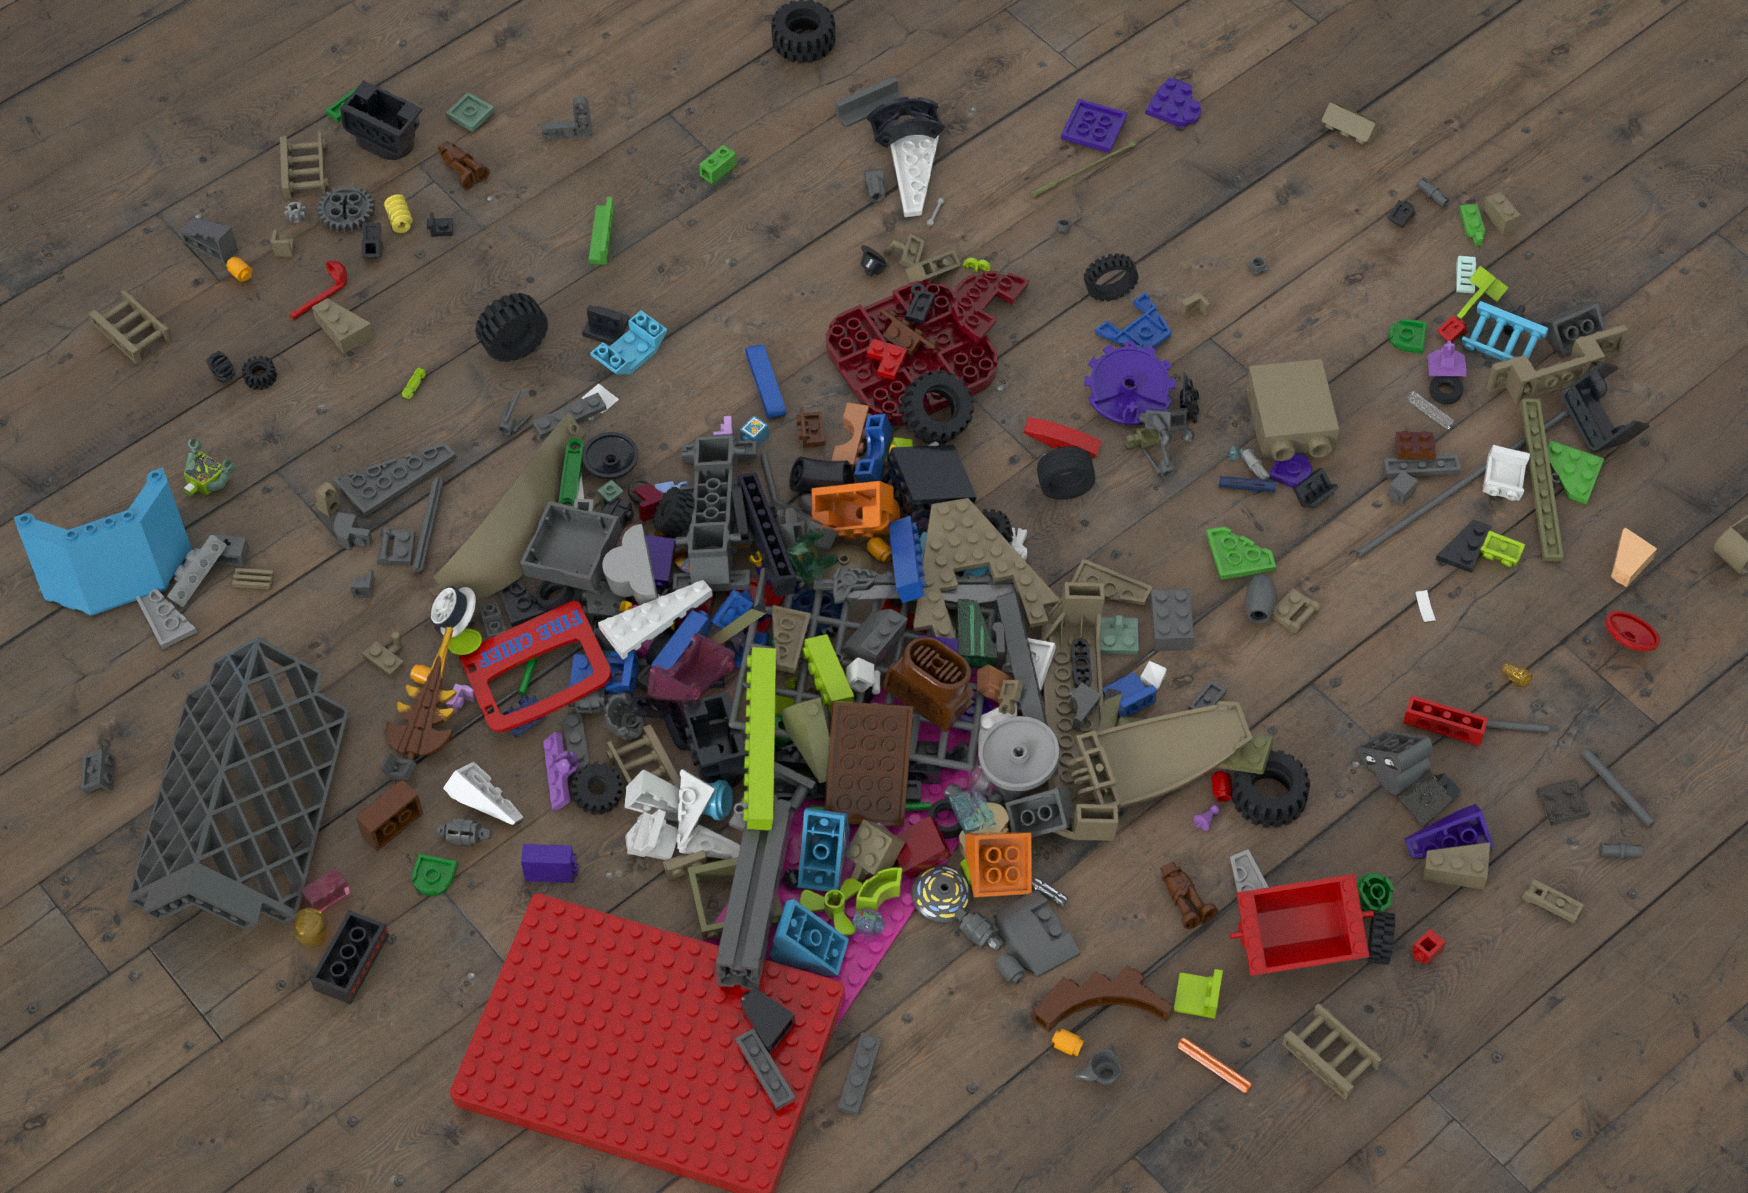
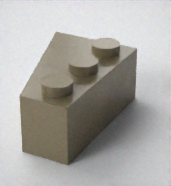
M325 299L312 307L315 321L343 354L374 337L370 322L329 299Z
M1490 843L1427 851L1423 864L1422 880L1484 889L1488 875Z

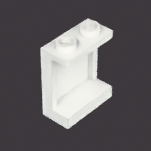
M1493 445L1488 453L1482 492L1488 493L1491 496H1501L1509 500L1519 501L1524 493L1525 467L1529 461L1530 454Z

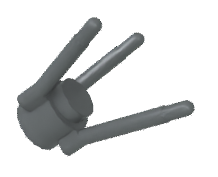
M518 389L511 406L510 402H507L498 425V430L505 435H511L512 432L516 434L518 429L532 416V413H529L517 425L515 424L516 420L511 417L521 389Z
M1158 433L1159 440L1162 438V433ZM1160 441L1164 459L1159 462V467L1150 454L1143 450V453L1155 468L1157 475H1161L1163 478L1175 475L1177 469L1173 448L1170 449L1169 459L1166 447Z

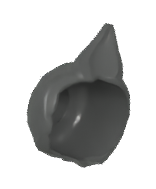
M1110 1045L1108 1050H1101L1093 1054L1087 1061L1086 1068L1076 1073L1074 1077L1076 1079L1095 1081L1102 1085L1115 1083L1123 1074L1115 1047Z

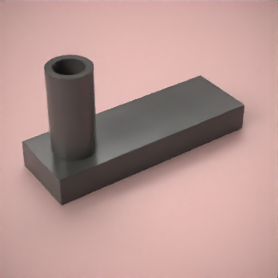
M774 761V776L797 787L789 802H791V809L798 811L807 794L814 795L818 789L815 781Z

